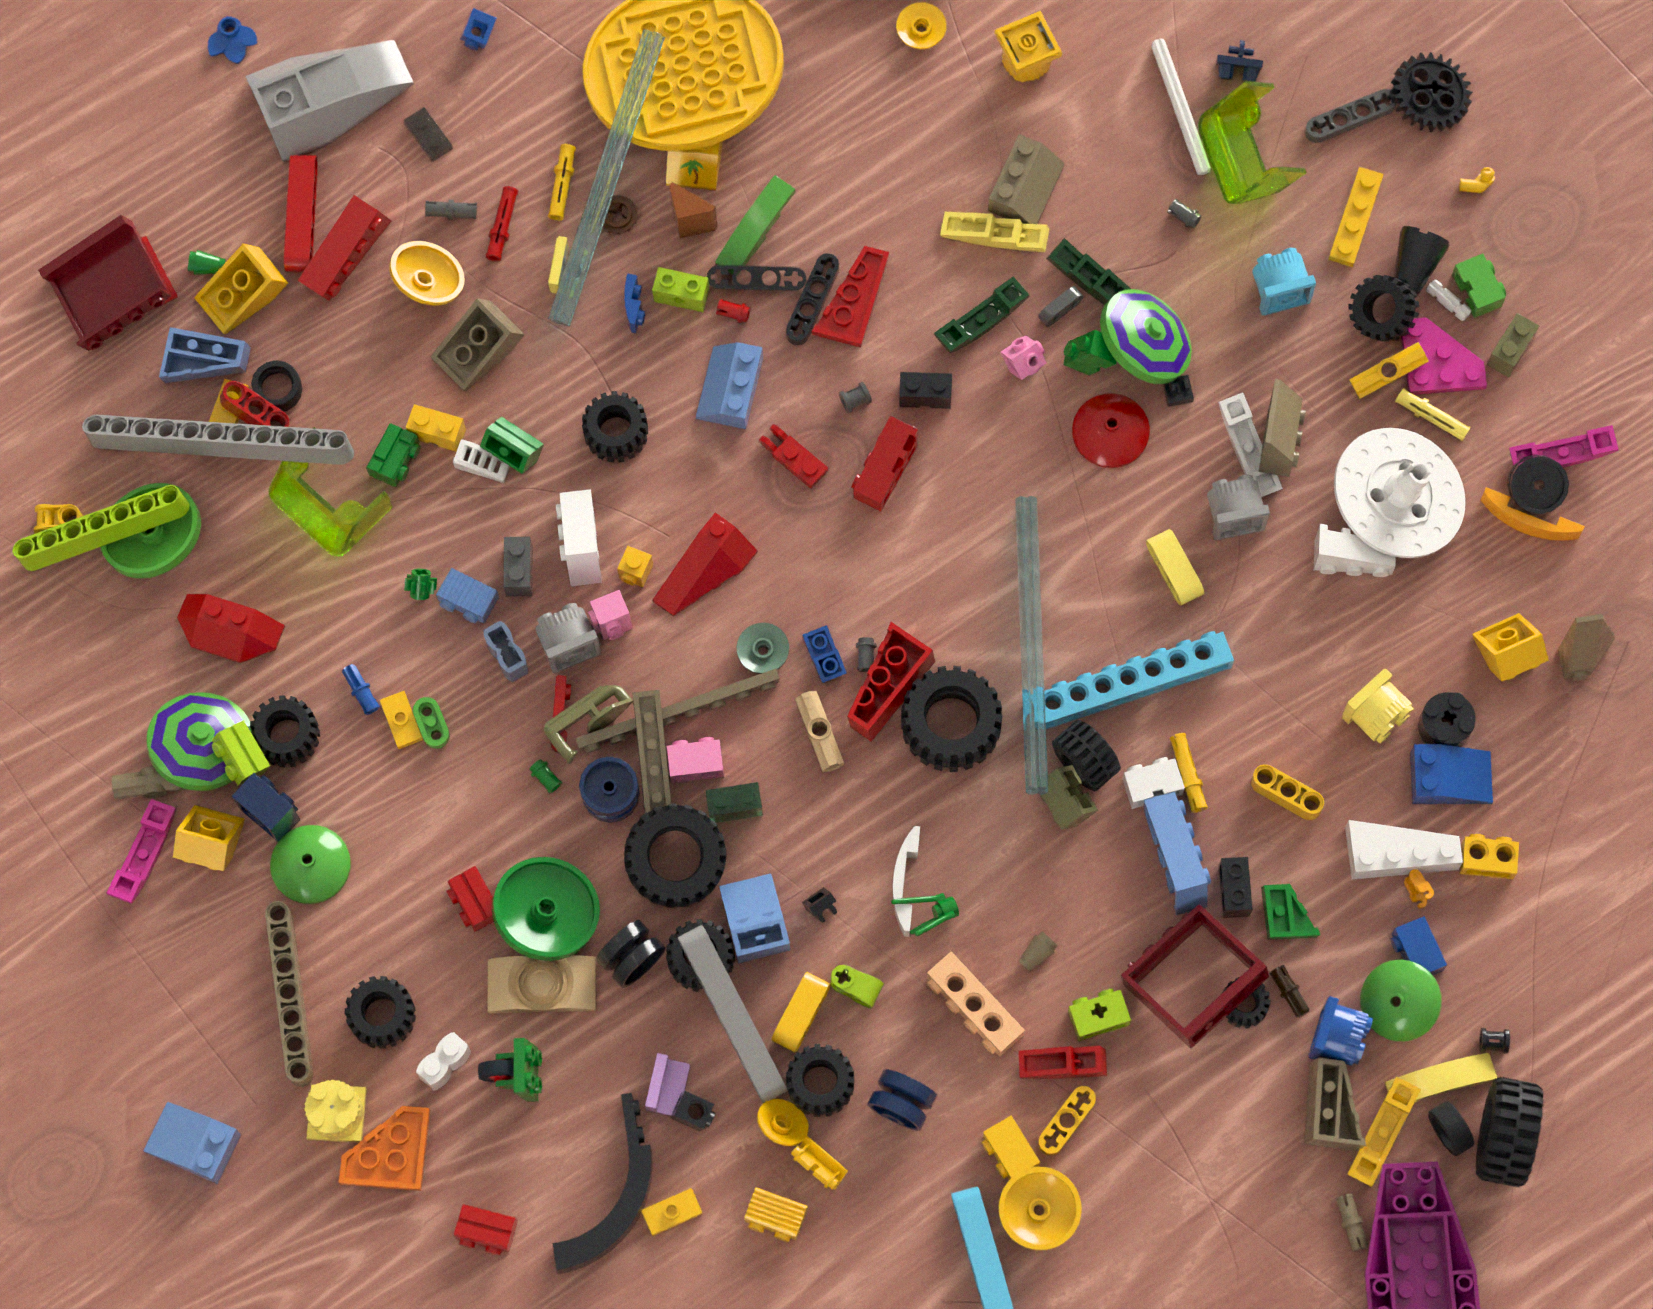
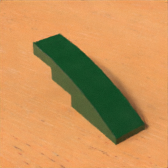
M1065 238L1059 242L1046 258L1064 275L1103 305L1115 294L1131 289L1109 268L1106 270L1102 268L1087 253L1083 255Z

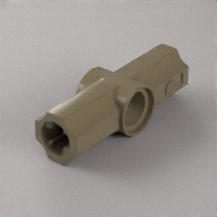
M153 766L142 768L141 772L113 775L111 780L116 800L138 796L159 798L167 795V792L188 790L165 780Z

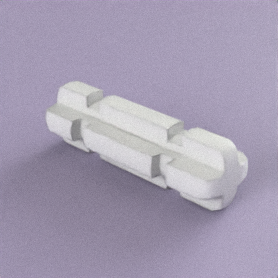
M1433 280L1428 285L1426 291L1432 297L1436 296V300L1451 313L1455 312V316L1461 321L1467 319L1471 314V308L1465 303L1462 305L1458 297L1447 288L1443 289V285L1439 281Z

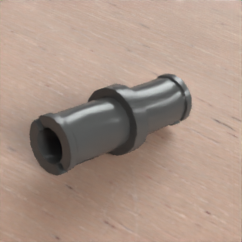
M426 200L425 217H448V220H454V218L477 219V203L454 202V200H449V202Z

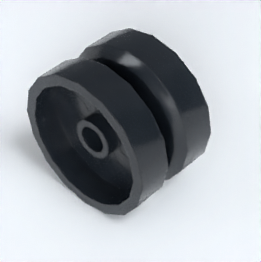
M1533 454L1523 457L1514 464L1508 475L1507 486L1511 498L1518 506L1530 513L1543 514L1555 510L1563 503L1568 495L1569 480L1567 472L1560 463L1545 455ZM1537 480L1543 481V485L1539 486V490L1534 487V483Z
M635 920L620 930L602 948L596 958L597 962L606 971L615 969L612 977L621 988L630 986L646 974L658 962L666 950L665 946L656 937L648 938L649 929L641 920Z

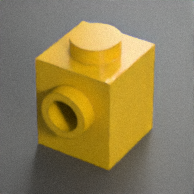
M627 546L617 568L619 578L628 585H637L643 588L653 567L652 555Z

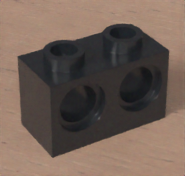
M1248 857L1221 858L1218 867L1223 918L1250 917L1253 908Z

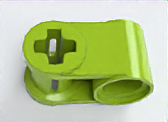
M847 965L835 967L830 980L833 990L867 1008H873L884 985L879 979ZM843 974H846L847 981H844L843 984H839L838 977H841Z

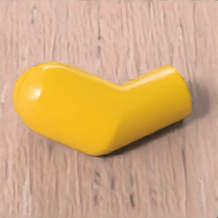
M1485 167L1474 180L1460 179L1459 191L1484 192L1495 180L1494 170L1490 167Z

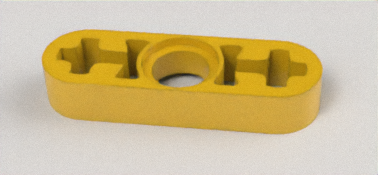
M1087 1086L1077 1087L1039 1137L1038 1146L1042 1153L1048 1156L1058 1154L1095 1105L1096 1095L1091 1088ZM1086 1093L1089 1095L1088 1101L1090 1104L1083 1103L1078 1112L1083 1114L1079 1116L1068 1105L1071 1104L1074 1108L1079 1100L1077 1095L1083 1096ZM1071 1114L1075 1119V1124L1071 1128L1062 1127L1059 1123L1061 1115ZM1054 1125L1059 1132L1066 1134V1137L1063 1138L1060 1134L1055 1142L1058 1146L1056 1148L1051 1146L1048 1149L1045 1147L1046 1141L1044 1138H1052L1056 1130L1051 1129Z

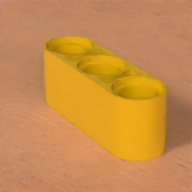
M1260 765L1254 770L1251 786L1258 794L1306 820H1314L1321 814L1324 798L1319 792L1270 765ZM1267 775L1271 782L1262 784L1258 781L1257 776ZM1290 788L1293 790L1294 796L1285 797L1282 795L1281 789ZM1314 801L1318 809L1308 810L1304 802Z
M806 972L778 1023L771 1041L796 1053L822 1006L831 984Z

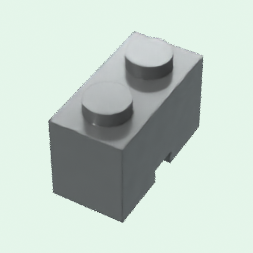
M504 537L503 587L506 597L533 595V545L530 537Z

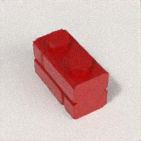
M476 866L447 881L450 889L446 892L453 905L459 903L463 912L459 913V916L466 928L471 926L474 932H477L494 922L492 916L493 896Z
M463 1204L454 1231V1237L459 1240V1245L474 1249L476 1244L486 1247L485 1252L501 1256L502 1251L507 1253L510 1251L517 1219Z

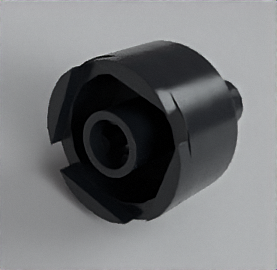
M1444 692L1437 694L1429 699L1423 708L1418 723L1419 734L1425 744L1462 747L1475 727V711L1470 702L1460 693ZM1446 719L1447 721H1450L1451 725H1449L1448 722L1443 723L1442 720Z

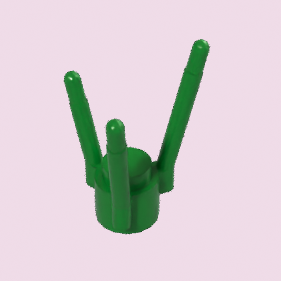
M944 893L935 896L892 899L891 901L892 904L935 902V905L932 906L934 918L910 930V934H915V936H920L941 923L959 916V909L955 899L952 896L945 898Z

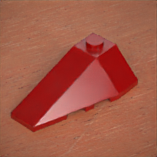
M715 512L697 534L652 601L670 615L675 616L698 601L701 596L710 590H715L721 586V583L733 575L735 577L741 573L758 550L734 525Z

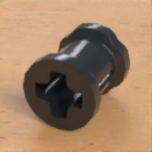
M1486 1028L1480 1029V1052L1497 1050L1502 1051L1504 1054L1509 1053V1029H1504L1503 1032L1487 1031ZM1489 1039L1500 1040V1042H1490Z

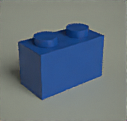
M1425 916L1394 929L1392 932L1393 937L1390 938L1391 944L1396 953L1400 952L1403 960L1413 961L1422 965L1432 975L1444 971L1447 963Z

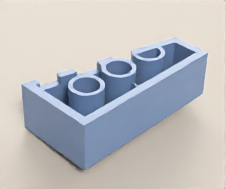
M1175 791L1145 799L1144 813L1154 845L1159 844L1160 846L1157 847L1161 868L1167 867L1168 869L1165 870L1167 887L1170 894L1175 893L1174 909L1176 916L1185 912H1191L1198 904L1206 908L1208 884H1211L1208 869H1203L1200 861H1203L1199 845L1194 846L1192 838H1195L1191 823H1186L1185 821L1186 809L1183 800L1178 801Z

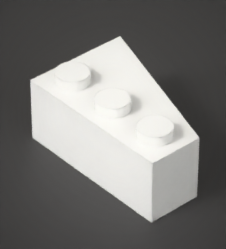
M591 489L560 493L561 504H556L557 519H562V524L558 525L559 540H564V545H560L561 561L567 562L570 585L579 586L602 583Z
M1319 525L1314 540V570H1318L1322 574L1346 572L1347 575L1351 576L1371 573L1375 577H1387L1393 574L1396 566V557L1384 554L1370 547L1357 535L1350 534L1351 529L1342 528L1341 532L1328 530V525Z

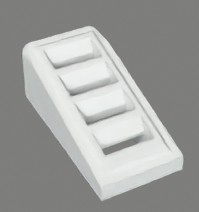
M462 439L453 460L456 469L504 483L510 467L502 462L498 473L493 472L497 461H502L493 456L492 453L482 449L480 445ZM466 452H470L468 461H464ZM480 455L479 463L475 465L476 456ZM487 458H490L491 461L488 469H485L484 466Z

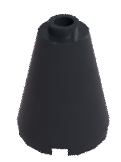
M1403 226L1399 235L1394 277L1411 286L1410 290L1415 291L1418 296L1448 251L1450 244L1448 240L1428 231L1426 234L1419 232L1420 228Z

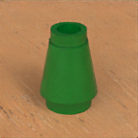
M200 250L196 252L190 251L187 271L194 272V275L216 274L225 264L226 259Z

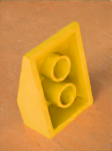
M243 243L194 298L223 334H227L272 302L288 282L260 247Z

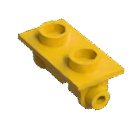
M808 1136L791 1153L794 1157L793 1160L800 1163L808 1171L811 1169L814 1172L812 1175L822 1182L825 1188L830 1187L832 1190H835L848 1172L846 1168Z

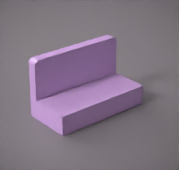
M657 1053L645 1104L646 1111L672 1115L680 1094L685 1091L690 1069L688 1063L669 1060L668 1055Z

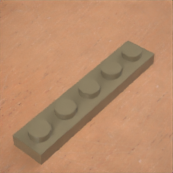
M659 690L632 693L645 813L652 811L653 808L658 806L663 807L671 804Z

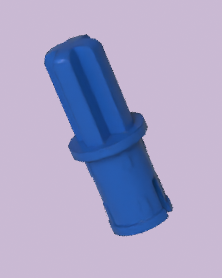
M348 665L342 670V673L352 689L351 695L356 697L365 715L376 712L380 705L369 689L370 684L365 683L355 665Z

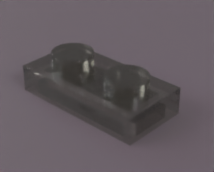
M425 107L403 120L404 125L431 162L453 149L452 144Z

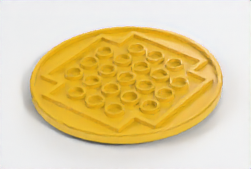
M626 0L610 12L593 33L584 55L583 82L588 101L594 113L608 129L619 137L649 149L662 151L694 150L729 139L752 124L764 112L779 87L783 73L784 54L776 25L766 10L755 0Z

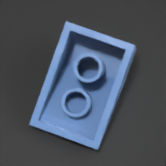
M167 1102L144 1148V1152L218 1184L241 1134L237 1129L222 1122Z

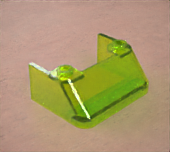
M1245 81L1206 110L1198 120V130L1222 195L1229 204H1242L1279 193L1307 173L1305 168L1278 166L1272 167L1267 171L1265 169L1251 128L1259 122L1261 117L1258 100L1275 88L1273 83Z
M282 461L268 490L272 502L332 556L346 554L393 508L388 494L383 491L366 509L354 500L345 501L335 509L301 478L309 467L308 462Z

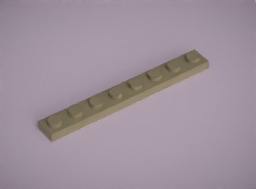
M777 669L661 708L663 727L676 723L675 718L684 715L686 718L695 717L701 714V709L711 707V710L723 707L726 705L725 701L733 698L736 701L746 699L751 696L750 692L760 689L761 692H766L776 688L775 684L780 680ZM635 718L576 738L579 751L585 750L586 753H591L601 749L600 745L610 741L611 745L625 741L626 735L636 733Z

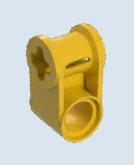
M73 504L36 505L37 524L34 527V533L36 534L66 523L70 516L77 515V519L82 517L83 514Z

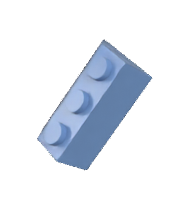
M739 342L713 346L696 419L742 429L747 428L763 362L762 347Z

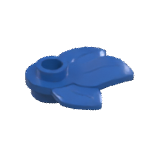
M231 16L224 17L217 26V32L209 37L208 52L211 57L224 53L229 61L239 64L246 55V46L257 44V36L253 29L242 26L237 18ZM228 28H234V31L226 32Z

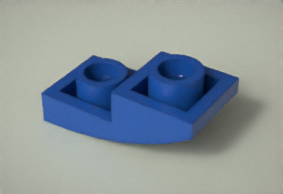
M627 273L624 298L631 333L636 334L638 326H643L646 311L642 310V304L639 300L642 285L638 284L637 275Z
M827 625L802 635L822 683L847 674Z

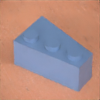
M170 327L159 378L165 383L245 373L251 347L241 340Z

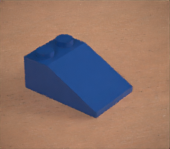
M1414 744L1410 752L1412 804H1493L1491 751L1443 744Z

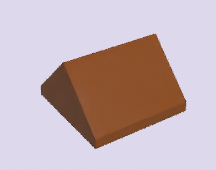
M672 182L669 186L671 203L679 237L685 238L715 231L718 227L716 206Z

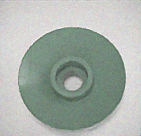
M756 623L746 628L739 636L737 655L741 664L746 669L762 674L773 669L778 670L782 667L789 655V642L785 633L779 627L770 623ZM765 647L768 649V652L765 655H761L758 650Z

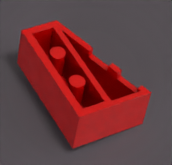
M892 416L889 417L884 429L877 438L873 451L868 454L864 462L865 467L861 475L857 474L851 488H853L854 499L880 512L883 510L917 449V428Z

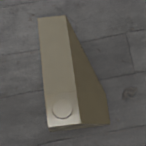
M1602 614L1578 617L1573 621L1558 648L1564 679L1572 678L1573 681L1587 679L1588 675H1591L1615 640L1613 631L1611 632V628L1607 625V621Z

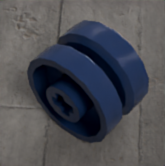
M614 757L599 758L587 765L581 774L579 788L584 807L589 814L599 821L609 823L622 821L630 816L638 806L640 797L636 773L631 766L620 758Z
M884 1069L878 1080L882 1090L872 1092L867 1106L898 1125L915 1131H921L927 1118L921 1109H931L937 1094L926 1085L907 1075L890 1069Z

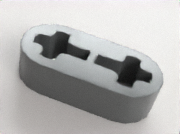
M1075 286L1069 288L1048 304L1039 313L1038 318L1046 327L1053 325L1075 308L1083 299V295Z

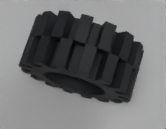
M1231 980L1228 983V985L1224 988L1223 992L1227 988H1229L1235 981L1232 982ZM1263 983L1251 993L1255 999V1008L1250 1012H1242L1236 1007L1226 1016L1230 1024L1234 1023L1238 1028H1241V1026L1250 1028V1026H1256L1260 1021H1263L1270 1006V994L1265 990L1266 986Z

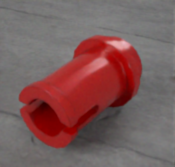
M720 299L717 306L719 310L716 311V314L736 319L741 324L742 321H748L751 308L746 307L745 303L739 305Z

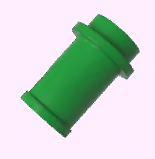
M539 759L529 768L532 772L531 776L536 777L548 790L547 792L551 794L561 786L562 781L549 769L547 761L543 762L542 759Z

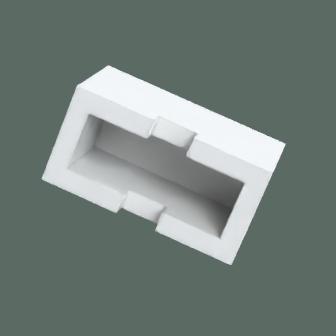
M1167 757L1159 758L1153 761L1152 765L1142 767L1141 764L1129 767L1127 772L1123 774L1122 780L1132 809L1144 806V800L1174 791L1176 796L1183 795L1185 789L1175 758L1168 760Z

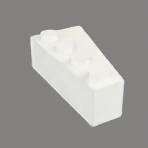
M1348 820L1345 827L1352 880L1408 875L1413 869H1417L1421 873L1459 870L1463 863L1459 836Z

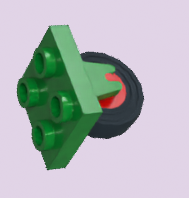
M514 1038V1052L496 1054V1060L481 1062L478 1065V1078L482 1081L494 1082L495 1087H498V1089H514V1093L527 1102L538 1101V1094L542 1092L541 1077H538V1067L542 1065V1053L538 1050L537 1046L526 1038Z

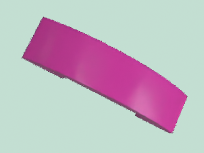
M1613 425L1587 430L1586 434L1538 445L1532 442L1509 448L1513 466L1523 457L1537 454L1545 455L1555 460L1562 467L1588 462L1619 450Z
M154 799L150 800L140 821L142 826L121 870L117 869L108 888L107 895L131 904L146 883L163 848L176 812L175 807Z

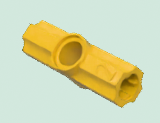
M1419 342L1399 353L1383 359L1377 365L1354 376L1349 381L1359 399H1362L1428 363L1429 360ZM1384 365H1394L1397 370L1396 374L1390 378L1385 377L1381 372Z

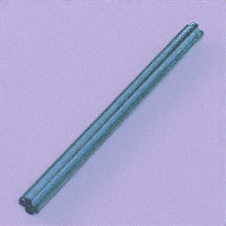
M644 29L548 317V319L557 324L570 326L665 39L658 32H651L647 29Z
M1020 496L1015 499L1025 785L1027 794L1034 795L1038 793L1043 795L1048 793L1038 511L1036 497L1029 496L1025 498Z

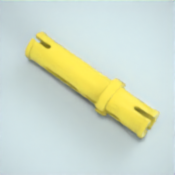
M1405 388L1401 390L1395 400L1396 403L1414 412V416L1417 418L1421 416L1457 437L1460 441L1464 440L1471 428L1429 404V400L1426 398L1422 400L1405 390Z

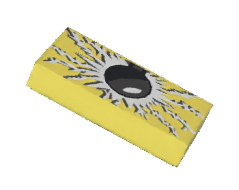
M558 236L556 240L548 280L551 293L560 294L569 250L567 237Z

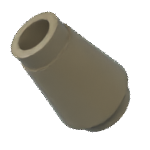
M1042 931L1038 936L1035 934L1018 961L1031 971L1053 955L1058 945Z

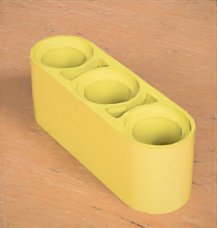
M1171 529L1146 540L1147 548L1180 606L1204 595L1203 586Z

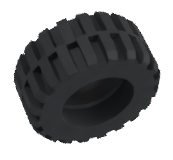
M946 666L938 667V672L932 673L929 670L923 674L922 680L916 679L912 683V689L907 690L901 709V729L903 730L905 744H909L910 752L914 757L917 755L920 757L921 763L926 766L931 763L934 765V769L939 771L946 767L950 768V772H958L959 767H964L965 770L973 768V763L978 762L980 764L986 759V755L992 753L995 749L996 742L1001 734L1002 705L1001 701L997 699L998 693L995 688L988 686L989 681L984 676L976 677V671L971 669L963 672L961 671V666H953V670H946ZM954 698L962 700L974 709L977 717L976 726L969 735L955 740L941 738L934 734L927 725L926 717L929 708L943 699Z
M675 803L653 808L652 811L642 815L638 822L633 825L626 839L624 865L629 880L642 897L647 898L656 905H663L667 908H682L698 903L715 889L723 875L727 856L724 837L713 819L711 820L707 817V814L703 811L692 808L693 806L686 804L682 806ZM669 831H681L690 835L700 849V863L697 870L690 877L681 881H669L660 877L650 863L652 844L660 835Z
M1498 1077L1492 1081L1483 1109L1477 1142L1475 1169L1476 1175L1481 1180L1518 1188L1528 1182L1536 1157L1543 1117L1544 1094L1543 1089L1538 1084L1505 1077Z

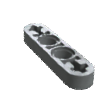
M1382 89L1313 117L1307 122L1305 135L1309 141L1319 143L1389 115L1395 110L1397 103H1392L1395 94H1391L1390 89ZM1382 98L1386 101L1391 100L1389 106L1385 103L1380 104ZM1365 106L1369 109L1370 113L1364 117L1356 113V108ZM1341 115L1346 118L1347 123L1343 126H1338L1333 122V118ZM1313 126H1316L1317 129L1322 128L1321 134H1318L1316 131L1312 132Z

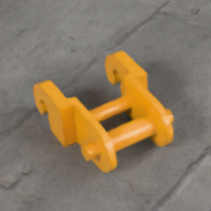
M1417 869L1411 870L1409 876L1404 879V885L1410 894L1411 901L1413 903L1421 901L1422 903H1419L1417 907L1419 909L1424 908L1427 900L1431 899L1434 895L1429 882H1426L1422 873Z

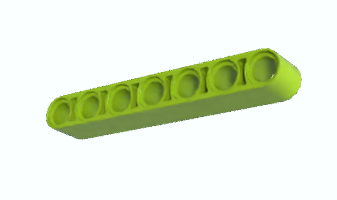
M164 486L22 538L14 544L12 552L25 569L35 571L181 518L188 512L190 504L176 486Z

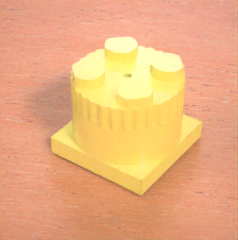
M1383 669L1348 701L1342 715V719L1347 724L1354 721L1373 741H1377L1379 744L1391 735L1390 731L1394 728V725L1396 724L1400 727L1410 717L1409 714L1413 710L1411 707L1412 703L1390 682L1392 674L1387 669Z
M326 1080L317 1085L311 1084V1091L306 1098L304 1109L308 1120L307 1139L361 1142L363 1138L367 1088L349 1086L339 1080Z

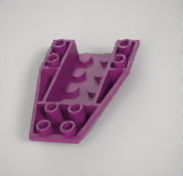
M1438 1161L1382 1164L1365 1269L1368 1309H1480L1476 1267Z

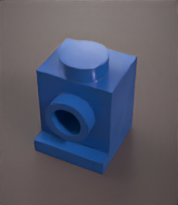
M473 8L469 13L460 38L465 41L464 46L472 50H478L479 47L483 49L488 42L496 17ZM472 29H478L480 36L473 35Z

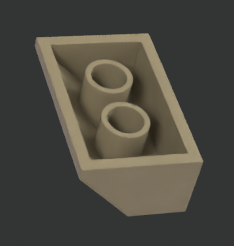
M1019 134L989 197L988 211L1007 219H1020L1023 224H1038L1065 163L1044 144Z
M1275 379L1269 403L1258 472L1289 477L1291 468H1297L1299 452H1295V446L1300 447L1303 432L1298 430V426L1304 424L1306 410L1301 409L1303 399L1279 379Z

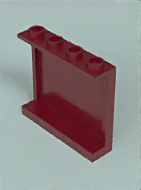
M123 215L118 216L38 270L41 277L50 282L80 339L76 344L88 351L99 348L103 341L111 336L120 334L132 322L140 321L145 316L144 314L152 309L161 307L165 304V300L172 296L134 223Z

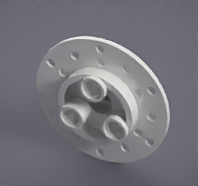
M1399 428L1372 430L1355 439L1345 449L1337 463L1334 475V493L1339 511L1349 528L1363 542L1375 550L1399 558L1424 557L1443 548L1458 532L1465 513L1463 483L1449 457L1427 438L1415 432Z

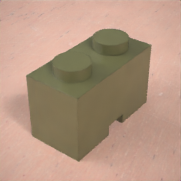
M1517 313L1491 353L1487 365L1510 377L1533 341L1539 325Z
M1073 765L1055 769L1036 784L1041 798L1048 805L1053 814L1054 821L1061 830L1077 827L1098 811L1089 793L1083 794L1079 787L1082 781Z

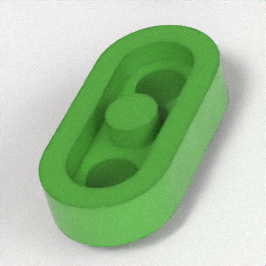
M423 697L417 700L413 706V714L426 745L433 749L444 747L449 741L450 733L438 703L430 697ZM430 709L432 713L429 716H424L423 711ZM436 732L441 733V737L438 740L432 739V735Z

